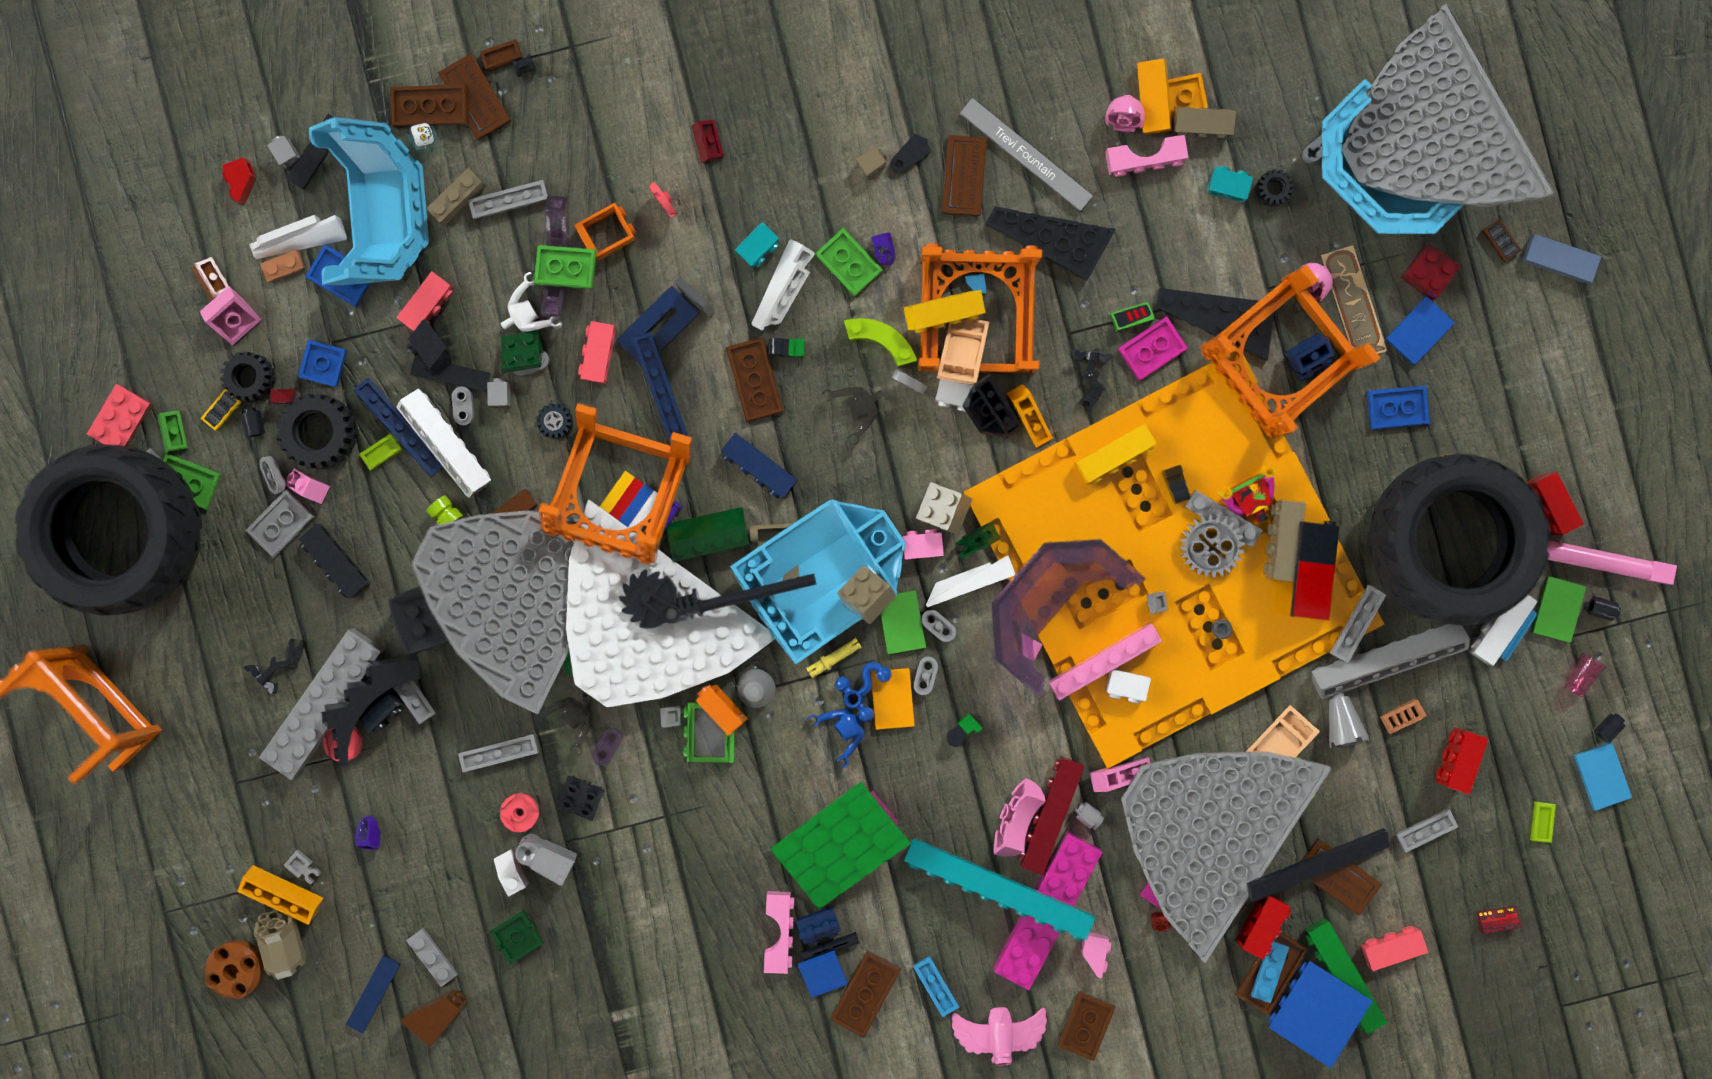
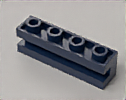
M737 433L733 434L721 450L724 453V459L731 464L733 461L739 464L738 469L745 475L751 473L755 476L753 481L761 487L764 485L768 486L771 489L769 493L777 499L780 496L785 498L789 490L798 481Z

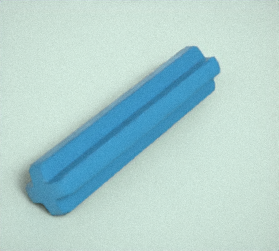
M1532 610L1499 658L1505 661L1509 660L1537 616L1535 611Z

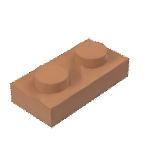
M298 250L260 264L269 283L305 269Z

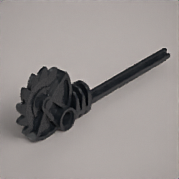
M645 569L640 573L638 579L635 574L631 575L630 586L626 583L622 584L626 596H619V599L627 606L622 609V612L633 615L630 622L640 621V628H656L665 623L673 624L686 621L687 616H690L691 619H694L695 614L702 617L706 611L817 585L815 574L812 573L700 600L697 588L692 589V594H689L686 590L685 595L682 596L668 575L658 579L660 576L659 571L648 576V571ZM671 608L676 611V617L672 620L667 616V612Z

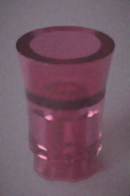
M1582 653L1573 673L1567 680L1569 682L1564 688L1581 698L1607 667Z

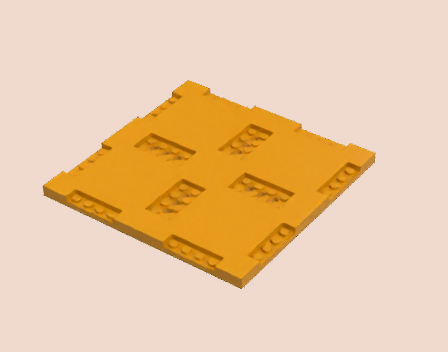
M1235 352L1225 356L1229 361H1236L1238 359V355ZM1243 354L1245 369L1250 379L1257 385L1258 381ZM1212 362L963 492L964 495L972 498L970 508L980 527L992 522L1001 539L990 546L998 561L1009 556L1015 575L1007 579L1058 675L1148 623L1153 624L1162 642L1115 668L1116 670L1151 678L1146 701L1140 700V704L1128 701L1129 697L1121 696V699L1109 697L1110 693L1105 691L1109 672L1068 695L1107 769L1141 752L1142 749L1209 714H1214L1281 679L1280 677L1330 652L1364 592V588L1338 540L1330 620L1291 617L1294 582L1266 579V575L1263 574L1264 564L1268 560L1265 549L1266 544L1270 541L1267 530L1268 525L1272 522V516L1269 514L1271 505L1264 508L1268 519L1260 523L1257 522L1253 514L1249 516L1238 515L1263 531L1253 547L1247 544L1239 547L1244 550L1243 554H1238L1242 560H1235L1237 567L1229 566L1230 573L1225 569L1223 570V576L1216 572L1214 578L1212 572H1209L1208 576L1205 577L1204 571L1199 575L1197 574L1198 568L1190 570L1192 563L1185 564V560L1188 557H1182L1181 554L1186 550L1180 549V546L1185 544L1180 539L1187 537L1183 534V530L1190 531L1187 525L1191 524L1194 526V519L1200 522L1201 517L1184 507L1187 501L1174 504L1161 471L1177 465H1181L1190 497L1194 490H1197L1228 509L1217 491L1220 490L1224 493L1226 490L1225 485L1232 488L1258 474H1263L1264 476L1261 467L1264 466L1266 470H1269L1270 464H1272L1276 469L1272 504L1274 501L1279 500L1306 503L1304 522L1324 524V521H1330L1295 452H1292L1285 436L1281 435L1272 438L1265 434L1261 423L1253 419L1249 408L1239 401L1238 394L1227 386L1226 379L1215 371ZM1233 365V367L1237 369L1236 371L1239 372V366ZM1259 394V395L1257 396L1258 398L1261 399V402L1264 400V398L1262 397V395ZM1267 404V410H1268L1270 413H1272L1271 410H1270V408H1269V406H1268V404ZM1142 424H1146L1157 443L1152 446L1154 450L1146 455H1143V453L1135 456L1137 460L1128 465L1124 462L1118 466L1120 470L1111 475L1108 472L1103 474V479L1095 484L1089 482L1086 484L1075 463ZM1126 466L1132 469V475L1129 478L1122 475V469ZM1133 484L1141 486L1140 494L1134 495L1131 492ZM1143 501H1147L1150 504V509L1147 512H1143L1140 509V504ZM1209 528L1206 531L1208 536H1214L1217 533L1215 528ZM1202 534L1198 535L1208 543L1209 549L1213 547L1222 557H1226L1224 553L1216 548L1215 543L1211 544ZM1228 540L1223 541L1221 547L1228 549L1232 543ZM1053 542H1092L1093 562H1053ZM1197 542L1193 545V549L1199 551L1204 545ZM1211 555L1208 558L1210 563L1218 561V556ZM1119 579L1124 580L1126 583L1125 588L1121 591L1115 587V583ZM1102 588L1107 589L1109 593L1108 597L1104 600L1098 597V592ZM1165 591L1168 610L1150 614L1147 594ZM1088 597L1091 600V606L1085 609L1081 606V600ZM1197 604H1201L1204 607V612L1201 615L1194 613V607ZM1378 611L1365 634L1384 625ZM1219 619L1227 620L1232 626V633L1228 638L1220 639L1222 646L1220 649L1215 650L1212 647V642L1217 638L1213 635L1212 631L1205 632L1203 624L1207 621L1213 624Z

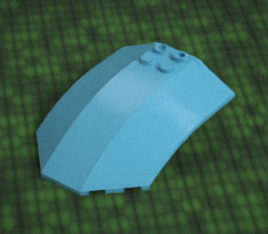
M829 500L731 565L730 568L742 590L782 581L783 576L797 565L799 577L812 573L815 574L817 585L749 601L772 636L791 660L797 664L862 619L842 603L837 592L863 565L891 585L895 595H897L898 579L900 578L901 562L906 543L884 510Z

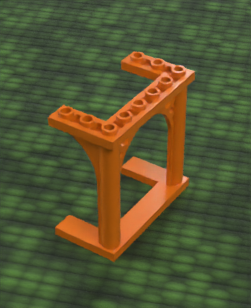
M928 243L926 247H922L920 263H922V302L941 298L943 292L952 281L972 272L988 273L999 278L1009 287L1016 303L1015 364L981 363L979 373L1034 374L1039 369V361H1033L1035 267L1042 258V249H1037V246H1025V249H1022L1019 255H1014L1012 251H1004L1002 254H995L994 251H983V254H975L973 250H965L964 253H956L955 250H944V253H942V247H938V244ZM954 264H956L959 267L963 265L964 269L962 271H958ZM979 264L982 268L978 270L976 268V265ZM943 265L951 267L953 270L951 277H946L942 274L941 267ZM997 265V268L1004 265L1000 272L994 270V266ZM1009 267H1015L1016 275L1010 279L1005 278V270ZM937 276L945 281L944 285H938L940 280H937ZM1020 278V281L1017 282L1018 288L1014 287L1012 282ZM933 326L927 327V331L921 332L918 371L938 372L940 366L938 359V328L933 329Z
M1307 264L1281 279L1282 283L1219 335L1200 346L1203 356L1214 364L1215 371L1226 379L1227 386L1238 394L1239 401L1249 408L1253 419L1259 421L1263 426L1262 429L1265 434L1272 438L1295 431L1298 426L1294 420L1305 409L1348 373L1373 364L1381 358L1369 342L1353 348L1306 289L1319 281ZM1294 296L1341 357L1300 391L1290 395H1274L1263 391L1250 379L1243 360L1244 346L1252 330ZM1237 341L1239 342V348L1234 346ZM1235 352L1238 355V359L1236 361H1229L1225 356ZM1233 365H1238L1240 371L1237 372V369L1234 368ZM1259 394L1262 395V397L1264 398L1262 402L1261 399L1257 397ZM1269 399H1273L1276 404L1273 413L1267 410ZM1281 400H1284L1287 403L1285 405H1282L1284 407L1283 409H1281Z
M578 403L575 409L578 433L555 497L550 505L541 503L539 508L542 530L551 536L556 534L563 536L568 541H580L587 547H600L601 550L607 553H620L622 557L627 559L633 557L639 559L644 564H656L658 546L685 467L686 465L689 466L691 461L692 438L673 432L670 445H666L598 424L597 409ZM595 438L669 460L650 513L644 520L633 527L622 530H610L599 527L585 517L578 505L577 487ZM570 504H572L575 507L574 510H568L566 512L567 509H570ZM571 515H578L580 517L579 521L575 524L566 523V519ZM582 524H586V525H588V528L585 529V527H580V526H581ZM641 527H647L646 530H644V532H646V535L640 530ZM632 532L638 534L636 544H633L629 539V534ZM617 536H625V541L621 538L617 539Z
M85 645L58 647L56 649L50 648L48 650L42 649L40 651L33 650L24 657L25 661L21 665L18 664L9 671L10 675L6 679L0 680V698L6 697L12 690L29 687L36 688L38 691H45L53 696L100 746L90 758L68 777L73 784L81 782L110 754L124 750L108 765L112 771L120 770L162 731L158 724L152 726L86 655L89 650ZM65 680H79L94 686L135 730L115 735Z

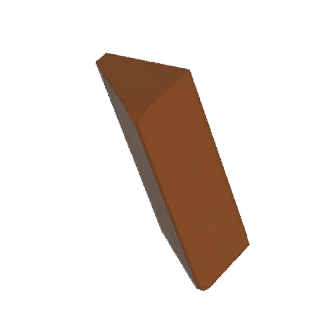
M212 257L193 265L192 270L210 301L215 299L229 286Z

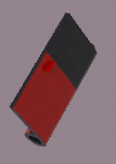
M1300 521L1291 617L1330 620L1340 526H1336V522L1324 521V524Z

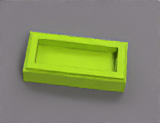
M390 433L359 455L368 469L372 471L403 450V448Z
M1534 801L1531 841L1552 843L1556 804Z

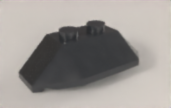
M989 374L971 387L962 407L980 433L1009 438L1023 428Z

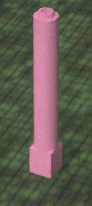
M1549 540L1547 552H1549L1548 560L1667 585H1673L1677 566L1672 564L1649 561Z

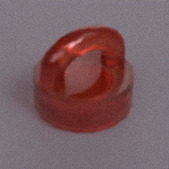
M1155 912L1151 915V927L1154 931L1164 932L1171 927V923L1166 919L1163 912Z

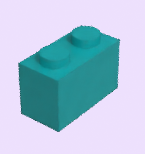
M1225 166L1215 167L1211 172L1206 193L1244 203L1248 198L1253 177L1248 176L1249 174L1244 171H1237L1236 173L1229 171L1230 168Z
M761 222L735 251L753 269L755 266L759 267L766 260L764 257L769 252L772 254L779 247V238Z

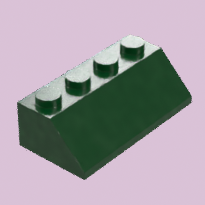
M742 507L669 523L667 526L673 562L750 545Z

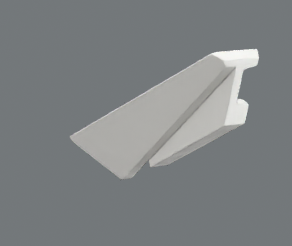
M312 215L256 238V242L249 245L254 258L260 259L294 250L347 240V235L341 219L336 215L322 221L317 216Z
M789 240L752 321L754 327L764 330L765 326L770 324L777 325L782 322L810 273L804 268L815 255L813 251L794 240Z
M1009 556L1002 558L992 565L989 562L936 582L926 606H933L1014 576L1015 571Z

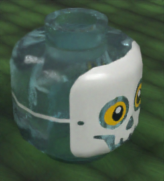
M428 123L413 125L409 128V134H406L409 146L413 145L417 151L431 148L434 146V142L437 141L434 127Z

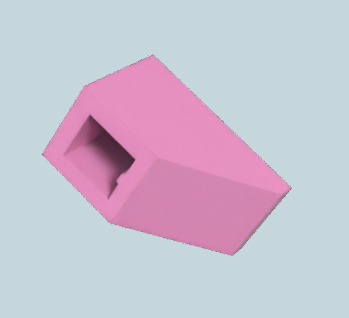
M293 468L286 482L287 487L302 497L322 504L330 488L321 480L296 468Z
M1090 933L1087 940H1082L1080 951L1097 977L1102 978L1103 973L1107 971L1108 962L1105 959L1106 954H1110L1111 942H1109L1108 937L1105 935Z

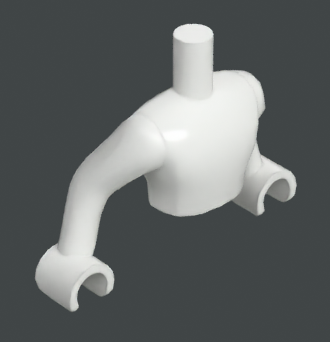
M531 272L525 274L523 283L517 287L507 305L510 318L501 323L504 330L514 324L522 332H530L548 326L558 329L562 326V322L556 325L553 324L554 320L558 319L556 315L548 320L533 322L538 318V315L528 300L518 303L523 292L529 286L535 285L534 280L528 281V278L533 276Z

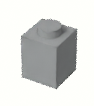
M284 135L273 138L271 140L272 143L267 145L278 164L284 169L296 163L300 158L290 139Z
M496 378L493 379V382H487L488 406L511 407L510 383L505 382V379Z

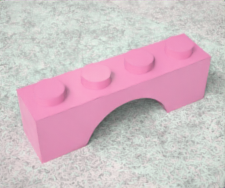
M1185 135L1165 138L1160 151L1150 157H1141L1134 154L1127 145L1107 148L1105 152L1109 175L1115 174V177L1124 176L1129 171L1142 173L1146 171V168L1152 167L1153 170L1165 168L1164 165L1172 164L1173 167L1180 166L1189 158Z
M767 892L766 914L777 921L780 926L781 936L774 946L765 950L764 973L787 974L788 968H792V956H789V948H793V937L789 936V930L793 929L794 917H790V909L794 910V898H791V892Z

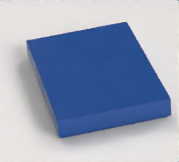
M324 244L305 277L357 308L371 283L341 286L322 285L323 268L328 265H339L346 257Z
M1426 296L1385 340L1409 363L1415 365L1455 322Z
M1427 385L1367 391L1370 430L1430 424Z

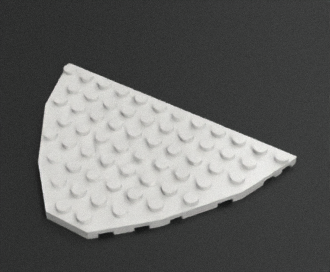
M588 500L584 515L589 521L599 527L610 530L628 528ZM582 524L580 527L587 529L588 525ZM632 532L629 534V539L633 544H636L637 534ZM617 536V539L621 538L625 541V536ZM574 541L569 557L566 632L574 683L606 707L664 698L731 672L775 640L765 626L736 605L706 611L702 617L695 614L694 619L687 616L686 621L678 623H665L656 628H640V621L630 622L633 615L622 612V609L627 606L619 599V596H626L622 584L626 583L630 586L632 574H635L638 579L640 573L645 569L648 571V576L659 571L660 576L658 579L668 575L682 596L685 595L686 590L689 594H692L693 588H697L700 600L722 595L678 563L673 562L671 558L658 550L656 564H644L639 559L633 557L627 559L622 557L620 553H607L601 550L600 547H587L580 541ZM673 608L667 612V616L671 620L676 617V611Z

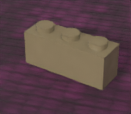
M1174 107L1172 128L1173 131L1177 132L1178 136H1189V133H1197L1196 136L1208 137V134H1216L1217 138H1227V135H1234L1236 111L1231 109Z
M467 168L426 209L442 225L446 226L469 203L468 200L477 196L486 185Z

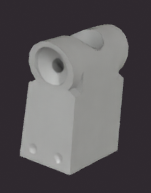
M535 834L525 835L515 852V857L519 863L531 867L532 870L561 886L577 856V853L546 839L543 840Z

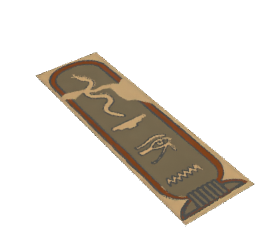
M1348 246L1321 255L1324 266L1329 270L1333 279L1332 291L1349 343L1355 348L1369 342L1377 354L1386 352L1387 348L1354 246Z

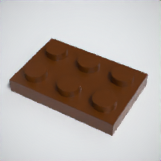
M1079 991L1057 1046L1094 1061L1116 1006Z

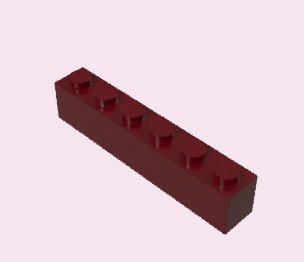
M1064 756L1056 759L1053 770H1055L1053 778L1049 777L1046 788H1048L1045 796L1046 802L1040 806L1039 814H1035L1032 821L1034 825L1033 830L1028 832L1025 839L1027 846L1024 853L1020 854L1018 858L1022 868L1040 875L1044 874L1085 766L1082 763Z

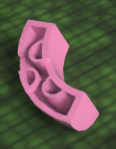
M1025 778L1013 790V798L1009 804L1005 803L999 817L1002 819L1000 830H996L995 855L1016 856L1024 853L1025 837L1031 819L1038 808L1046 802L1041 788L1030 779Z

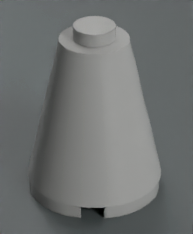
M751 669L745 672L737 684V693L740 700L745 705L753 708H760L770 703L776 691L773 677L760 669Z
M1344 693L1332 696L1333 699L1329 700L1330 748H1337L1338 745L1345 747L1369 741V736L1349 696H1344Z

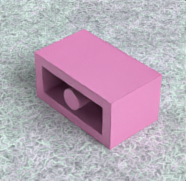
M937 529L925 530L926 534H918V531L906 532V536H902L906 543L904 559L944 556L942 533H937Z

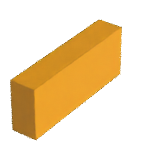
M1163 58L1137 63L1140 102L1145 111L1143 133L1149 135L1173 131L1167 61Z

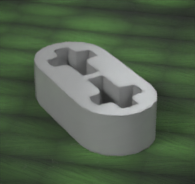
M1322 135L1303 150L1302 158L1306 163H1314L1322 157V147L1320 146L1322 144ZM1316 148L1318 152L1314 154V157L1309 158V151H1313Z
M897 369L891 377L896 382L921 395H924L928 388L927 385Z

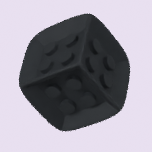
M420 586L388 599L394 625L408 655H415L423 650L450 643L429 609Z

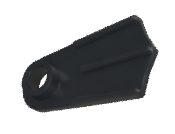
M914 134L892 158L890 163L892 170L902 173L928 155L931 149L927 139ZM898 161L902 162L903 166L900 168L896 166V162Z

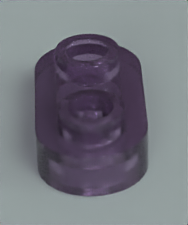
M608 729L602 735L592 754L596 764L606 765L613 758L622 742V734L618 729ZM610 735H615L616 740L611 741L609 739ZM601 751L606 753V758L600 757Z

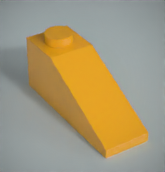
M1024 384L1006 393L1036 448L1053 439L1031 392Z

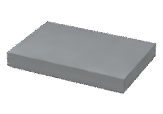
M286 489L245 531L272 558H275L315 516Z

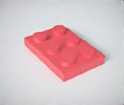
M116 384L87 435L104 445L128 446L152 404L121 385Z

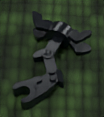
M1073 350L1072 353L1077 360L1083 358L1089 360L1087 371L1082 375V379L1088 377L1093 385V389L1081 398L1078 404L1081 405L1084 401H1088L1089 406L1086 408V411H1090L1098 401L1101 391H1105L1104 385L1099 383L1094 376L1095 361L1100 360L1102 363H1106L1113 355L1105 354L1104 356L1102 353L1087 351L1080 353V350Z
M290 638L288 643V660L276 662V658L272 657L270 666L264 673L259 670L258 665L244 666V669L247 672L250 671L252 676L261 685L268 688L270 694H276L278 691L277 683L270 682L269 677L278 668L288 667L295 669L298 667L296 663L302 655L305 646L304 640H300L299 646L295 647L294 639Z

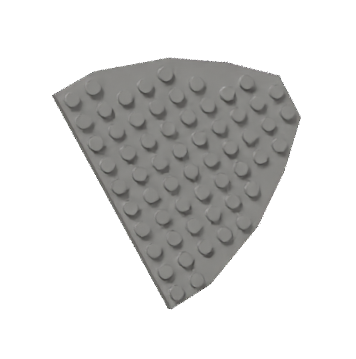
M534 511L476 515L429 527L411 562L429 609L455 652L500 697L538 714L569 652L566 632L569 557L574 542L568 541L563 536L557 534L555 536L546 534L541 527L539 512ZM572 517L566 519L567 524H575L579 521L578 518Z

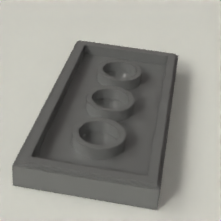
M678 277L674 282L680 292L705 315L711 318L715 312L709 302L681 277Z

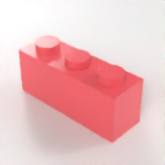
M431 271L396 318L413 331L423 319H426L429 323V320L433 316H437L441 311L440 306L442 303L451 298L454 287Z
M594 321L587 325V345L584 344L582 349L584 362L583 364L580 363L578 375H581L580 379L606 384L616 326Z
M1413 926L1404 927L1398 933H1386L1380 939H1368L1365 941V944L1360 945L1367 967L1372 971L1428 953L1421 930Z

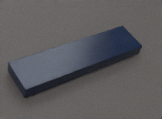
M386 955L382 956L346 1025L362 1034L365 1032L401 963Z

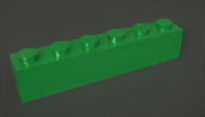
M1323 918L1304 929L1307 933L1305 939L1311 947L1314 945L1317 951L1314 954L1320 963L1325 964L1327 968L1325 971L1373 1000L1357 1026L1359 1031L1363 1030L1368 1035L1387 1024L1388 1022L1330 922Z

